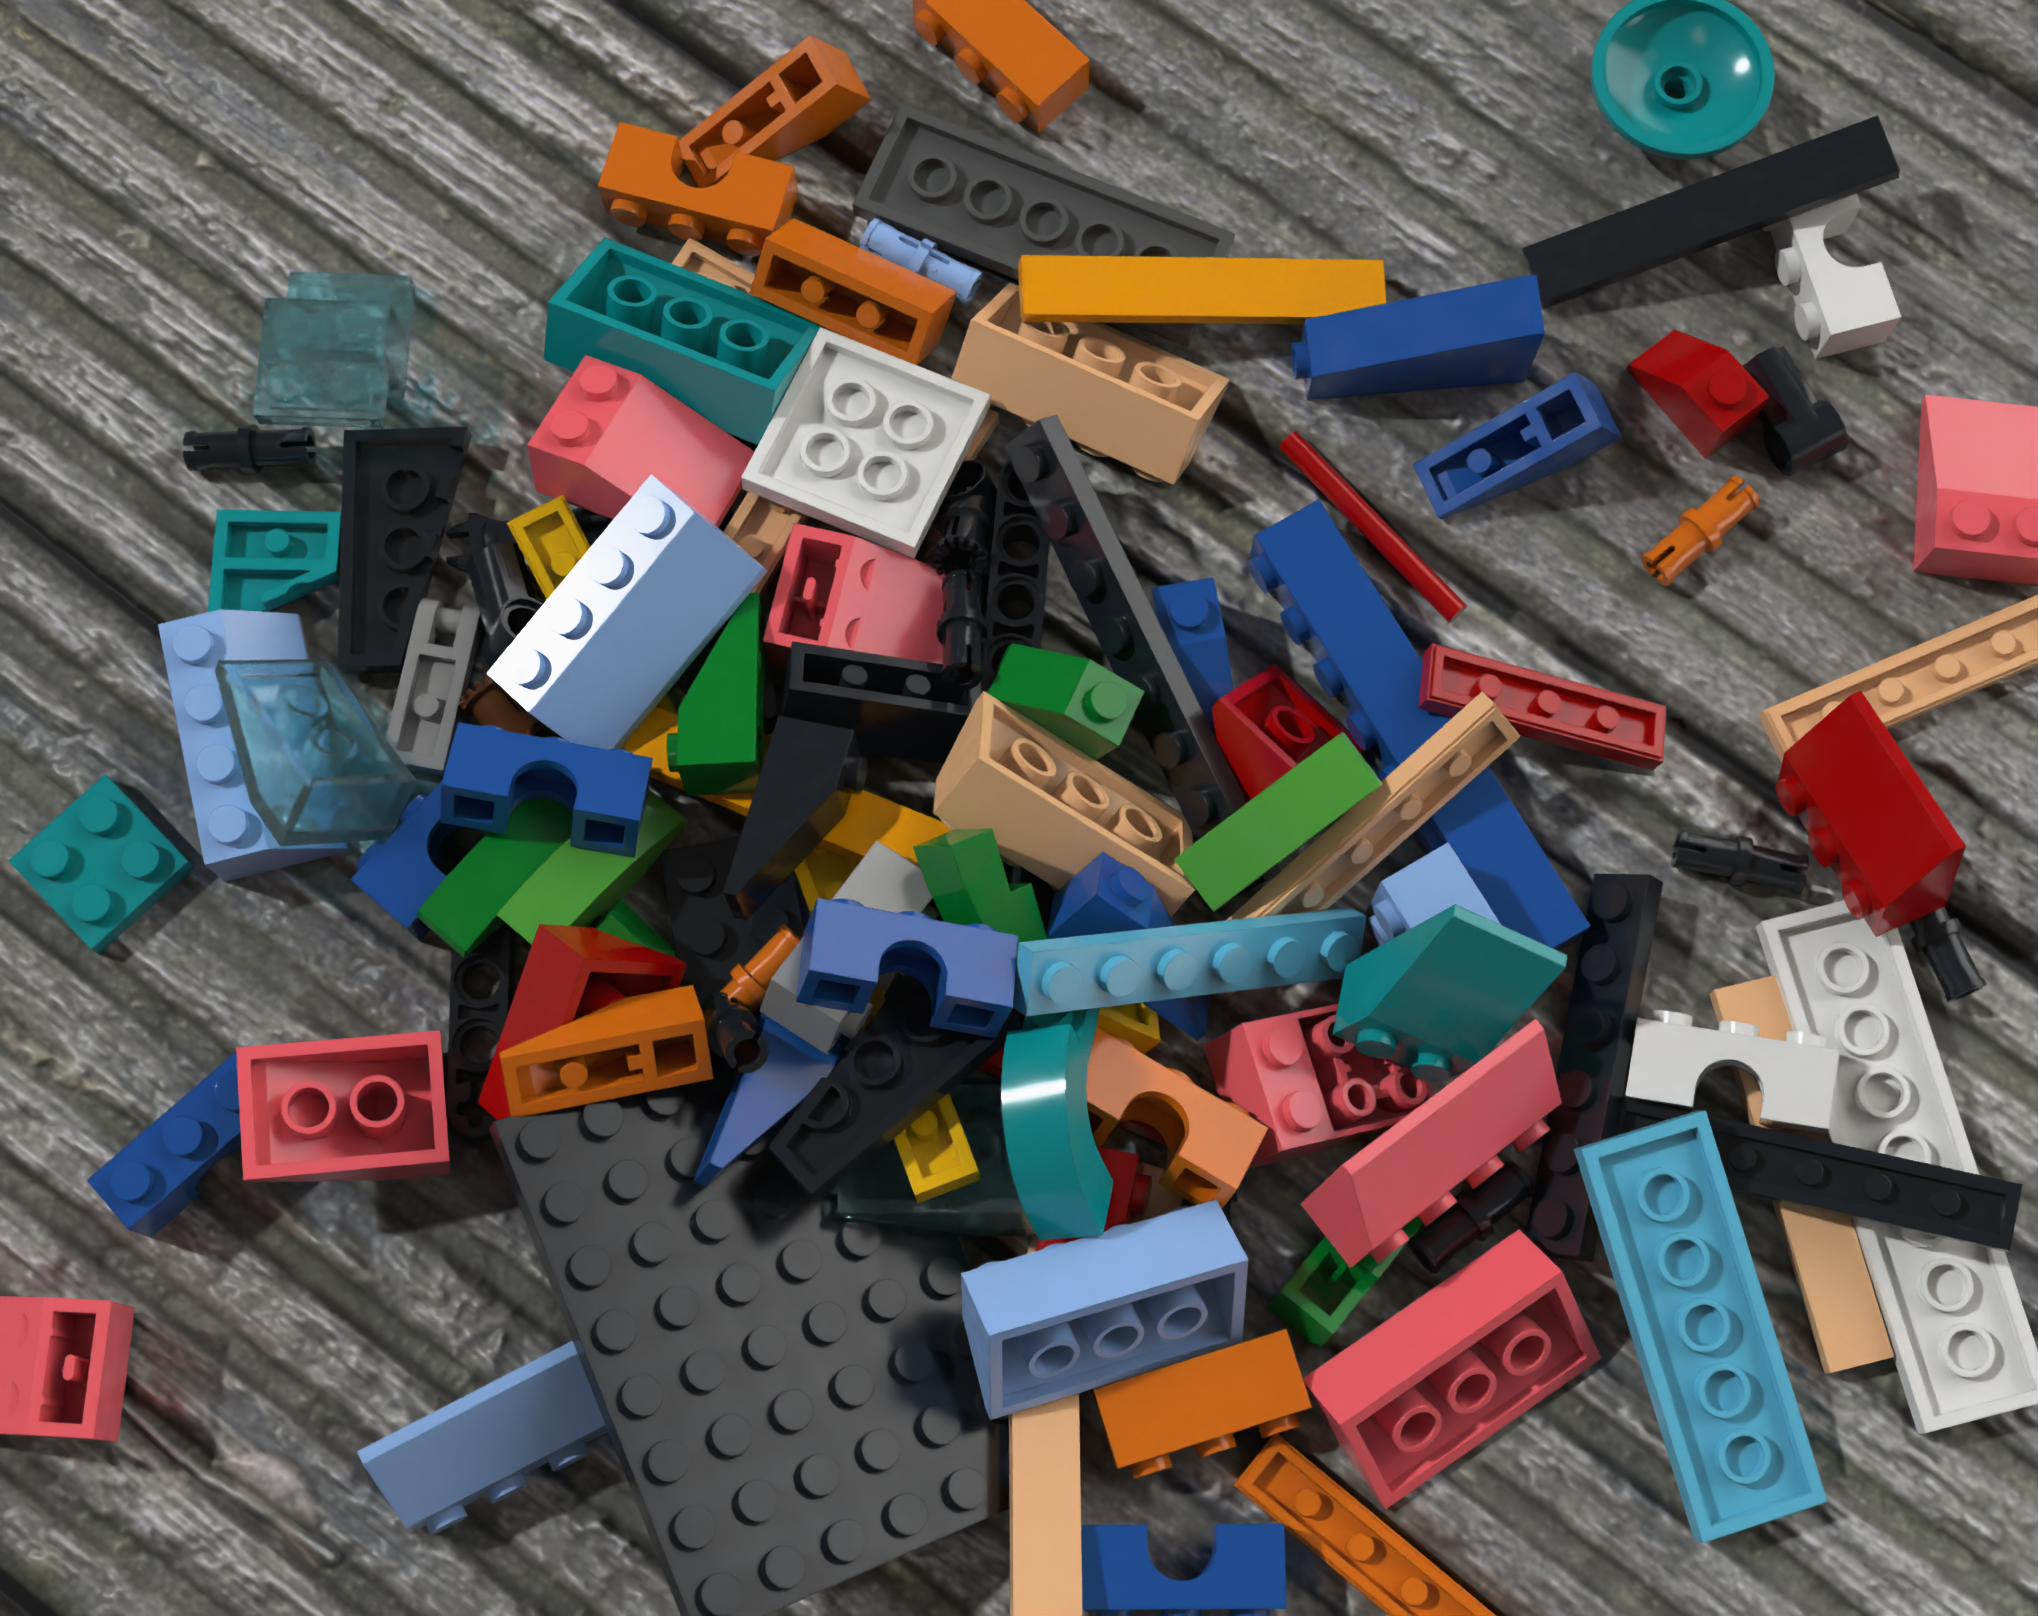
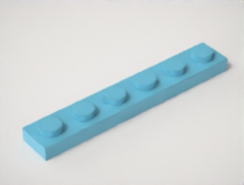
M1349 907L1019 942L1013 1008L1025 1016L1340 979L1344 977L1346 964L1361 957L1366 915Z

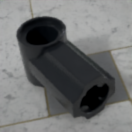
M1784 346L1779 348L1771 347L1755 355L1750 361L1742 365L1770 396L1759 412L1758 417L1765 427L1763 437L1766 450L1776 468L1783 475L1789 477L1847 448L1848 436L1840 415L1829 402L1824 400L1817 401Z
M512 542L491 543L486 548L472 552L466 561V567L486 631V635L481 643V655L490 668L543 605L542 602L536 599L521 550L515 549Z

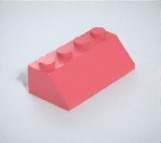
M1534 1019L1342 1164L1301 1203L1304 1210L1350 1268L1368 1254H1371L1379 1264L1410 1239L1402 1229L1418 1216L1425 1226L1429 1225L1458 1202L1450 1192L1458 1184L1466 1180L1474 1190L1504 1166L1497 1156L1498 1153L1512 1144L1520 1154L1550 1130L1543 1118L1558 1107L1562 1101L1545 1030L1537 1019Z
M1517 1230L1305 1376L1303 1381L1325 1424L1378 1502L1386 1510L1602 1358L1562 1270L1522 1231Z

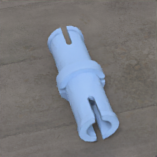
M874 218L870 222L860 241L861 246L859 248L957 291L954 302L964 308L969 306L980 287L983 272L962 264L937 250V243L927 238L919 241L894 229V227L878 218Z

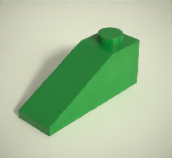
M758 592L749 593L733 613L678 708V733H668L669 771L679 772L687 796L755 792L765 760L766 651L763 638L767 625Z

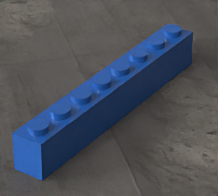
M1317 500L1255 534L1250 553L1252 559L1248 561V567L1258 587L1265 594L1272 591L1284 609L1280 613V617L1290 638L1297 645L1305 643L1317 662L1313 665V671L1324 692L1331 698L1338 695L1350 716L1346 717V724L1355 742L1362 750L1371 748L1382 765L1383 769L1379 770V776L1382 781L1451 720L1452 717L1418 709L1423 662L1320 500ZM1489 766L1414 832L1426 854L1449 842L1502 926L1557 951L1579 940L1589 929L1590 924Z

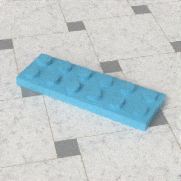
M1706 1110L1694 1111L1575 1148L1574 1152L1694 1540L1705 1543L1828 1502Z

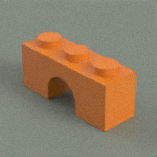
M619 122L598 183L605 211L615 220L633 227H641L647 223L667 228L673 235L684 240L692 238L698 242L702 238L725 243L731 250L746 256H759L765 238L790 221L799 194L794 166L736 151L729 172L720 182L705 188L691 187L679 180L684 167V160L678 136Z
M1096 1026L1086 1082L1088 1115L1096 1147L1100 1149L1114 1127L1120 1122L1136 1120L1147 1123L1162 1135L1168 1148V1162L1158 1183L1194 1205L1217 1200L1222 1209L1238 1189L1268 1127L1251 1118L1250 1114L1241 1106L1231 1102H1224L1198 1087L1183 1072L1173 1068H1166L1137 1051L1134 1045L1127 1039L1119 1035L1108 1034Z

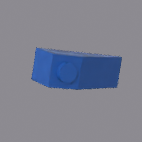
M1574 372L1419 460L1413 466L1437 517L1445 519L1564 470L1619 440L1622 436L1597 385Z
M1214 577L1151 588L1150 605L1215 735L1212 707L1218 699L1234 689L1226 635Z
M1103 851L1053 894L1046 936L1047 939L1169 927L1175 926L1154 886L1148 883L1138 871L1122 865ZM1210 994L1142 1002L1145 1006L1158 1013L1198 1041L1206 1035Z
M761 1012L758 1023L760 1025V1034L765 1037L769 1045L768 1058L760 1069L752 1073H740L737 1071L693 1182L706 1187L796 1111L821 1077L827 1078L846 1054L844 1047L848 1042L845 1041V1035L842 1034L830 1052L825 1054Z

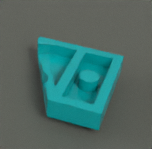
M217 510L207 612L219 609L268 612L340 580L341 512Z

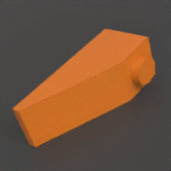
M809 35L679 140L682 156L698 187H710L720 182L727 175L736 151L776 161L827 136L872 99L846 52Z
M693 985L627 997L499 1052L510 1115L513 1117H523L713 1079L705 1020Z

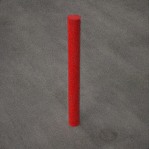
M1297 431L1292 432L1282 441L1279 449L1448 623L1454 621L1466 609L1467 605Z

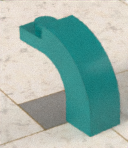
M1100 1008L1025 1016L1023 1029L1007 1031L1001 1078L1002 1117L1006 1150L1019 1200L1039 1241L1101 1236L1104 1232L1114 1181L1097 1150L1092 1135L1086 1093L1087 1069Z

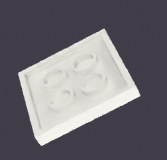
M820 327L741 476L742 489L914 559L990 408L991 395Z

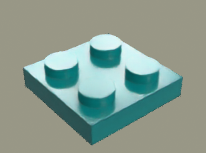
M106 774L8 860L82 941L98 955L195 868L183 853Z

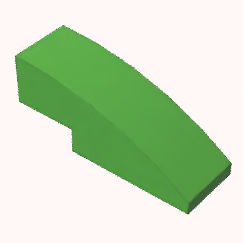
M1342 732L1177 856L1174 861L1214 912L1274 866L1289 857L1383 785V783L1346 734Z
M649 789L635 858L570 846V837L528 878L496 915L531 945L539 924L589 927L599 915L602 917L620 898L623 899L686 826L688 821Z

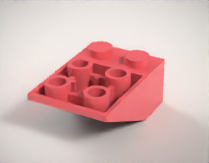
M793 523L763 638L769 664L785 667L792 641L943 664V645L937 637V621L940 620V616L943 614L942 581L945 574L939 576L937 568H933L929 564L859 537ZM967 583V590H969V591H970V583Z
M1338 1004L1242 1023L1203 1045L1219 1099L1241 1106L1250 1114L1251 1118L1268 1127L1248 1169L1296 1158L1387 1131L1434 1096L1430 1083L1414 1076L1411 1068L1387 1058L1366 1056L1356 1049L1355 1044L1332 1035Z
M0 1296V1435L118 1442L135 1307L109 1300Z

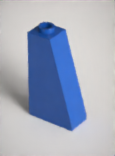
M1537 275L1511 278L1305 319L1301 341L1293 342L1291 345L1294 379H1304L1307 400L1525 382L1545 334Z

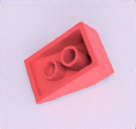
M587 355L584 356L527 444L536 492L553 498L564 495L569 504L614 519L652 474L685 498L718 528L742 489L741 476L755 452L643 375Z
M1926 394L1921 399L1913 572L2038 586V407Z
M440 1030L236 1047L244 1182L384 1181L451 1174Z

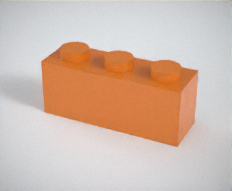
M912 0L914 14L912 20L920 35L934 46L940 43L954 56L957 67L969 81L974 84L982 82L996 95L1000 108L1010 119L1017 123L1023 120L1037 134L1089 89L1090 59L1025 0Z
M792 218L765 238L749 293L849 339L918 365L939 346L957 291Z
M1287 1329L1093 1389L1092 1392L1115 1469L1117 1471L1130 1467L1134 1479L1171 1468L1172 1463L1169 1454L1193 1446L1195 1447L1198 1459L1237 1447L1233 1434L1253 1427H1259L1262 1438L1300 1427L1297 1414L1312 1408Z

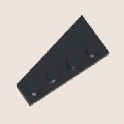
M468 427L344 430L337 667L342 674L402 673L417 607L420 600L426 598L471 441L472 435Z

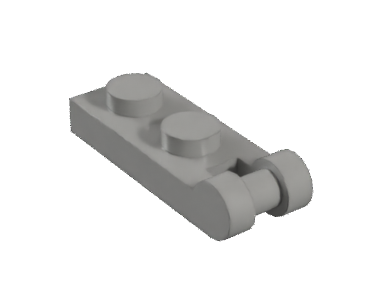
M428 598L420 600L381 757L382 762L386 766L444 776L458 722H461L463 714L459 702L462 701L461 697L467 694L466 691L469 688L478 645L481 643L485 633L479 607L465 605L461 611L444 608L443 602ZM440 632L455 635L453 647L435 644V639Z

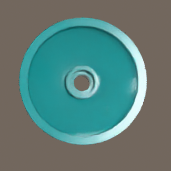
M1633 0L1621 8L1604 27L1593 52L1590 70L1592 91L1596 103L1606 121L1620 136L1634 146L1651 154L1681 160L1714 156L1729 150L1743 141L1756 128L1765 114L1772 97L1775 80L1772 54L1763 34L1743 11L1726 0ZM1675 89L1681 93L1683 98H1672L1664 90Z

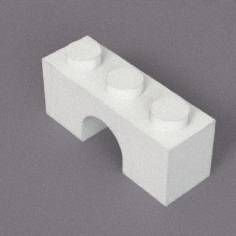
M1857 193L1762 228L1764 231H1770L1777 250L1775 254L1777 275L1784 286H1790L1796 303L1794 310L1796 329L1802 340H1809L1815 359L1885 342L1901 319V314L1882 262L1862 267H1850L1833 259L1825 248L1823 239L1845 234L1862 206Z
M1654 1010L1652 1020L1637 1018L1626 1098L1693 1112L1696 1089L1701 1079L1708 1072L1716 1068L1732 1066L1748 1072L1757 1081L1761 1089L1762 1107L1759 1124L1827 1134L1840 1050L1826 1048L1827 1037L1806 1032L1787 1031L1785 1041L1758 1037L1760 1027L1735 1021H1719L1718 1030L1693 1027V1017L1690 1015L1664 1010Z

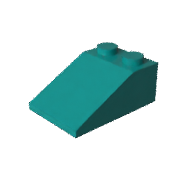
M1454 904L1346 964L1332 1035L1355 1044L1356 1049L1366 1056L1387 1058L1411 1068L1412 1074L1422 1080L1430 1082L1447 1081L1451 1077L1468 1070L1488 1055L1565 969L1568 955Z

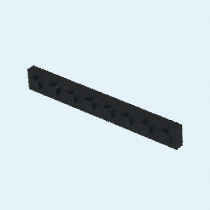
M1053 415L1039 419L1004 446L1114 673L1145 691L1134 714L1181 808L1184 818L1187 820L1196 841H1198L1247 803L1246 798L1058 416ZM1278 864L1237 896L1274 878L1281 872Z

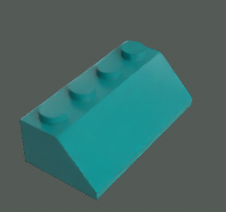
M604 237L548 301L544 360L574 373L584 356L587 355L636 372L725 432L758 445L820 327L824 329L825 327L759 297Z

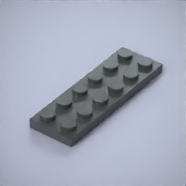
M904 103L900 104L852 204L853 213L857 217L870 222L874 218H878L894 227V229L919 241L927 238L937 243L938 249L1016 280H1019L1018 262L1021 255L1228 258L1235 240V233ZM1127 323L1185 347L1189 346L1198 323Z

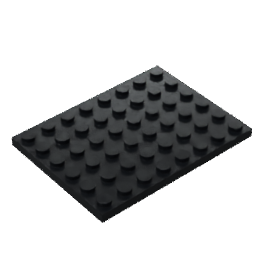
M846 1037L845 1041L849 1042L850 1039ZM709 1048L713 1079L523 1117L509 1116L494 1121L489 1131L680 1615L766 1616L1010 1509L1009 1415L990 1420L981 1393L962 1317L961 1273L972 1270L940 1195L917 1203L894 1139L815 1204L773 1157L769 1145L795 1113L794 1111L706 1187L693 1182L738 1071L736 1065L734 1068H731L725 1058L720 1057Z

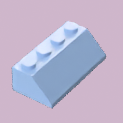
M651 474L489 669L487 674L531 715L568 742L607 750L621 749L768 570L685 498Z
M219 609L158 624L204 865L224 882L349 852L300 615L296 613Z
M1213 1200L1192 1207H1179L1168 1214L1129 1225H1116L1103 1232L1101 1236L1084 1237L1067 1243H1054L1036 1252L1005 1261L988 1262L977 1269L961 1273L962 1317L985 1408L990 1420L1242 1343L1248 1258L1218 1201Z
M573 1341L370 1444L357 1451L363 1466L406 1529H421L426 1526L430 1535H433L468 1517L463 1506L488 1494L491 1503H494L522 1490L529 1485L525 1474L549 1462L552 1471H556L582 1459L590 1453L586 1443L608 1432Z

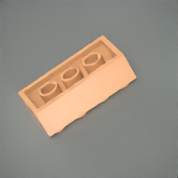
M1013 283L1005 286L971 319L951 378L990 394V407H1000L1020 416L1022 421L1029 427L1039 419L1057 415L1068 438L1076 441L1083 451L1098 457L1110 456L1132 466L1139 476L1155 482L1166 481L1173 485L1190 464L1230 379L1101 322H1021L1019 286Z
M983 691L976 700L936 779L933 814L940 817L941 821L951 831L992 828L1001 860L1014 868L1023 867L1046 881L1055 893L1104 851L1122 865L1138 871L1148 883L1154 886L1170 917H1172L1194 892L1193 884L1174 861L1177 856L1193 845V833L1183 814Z

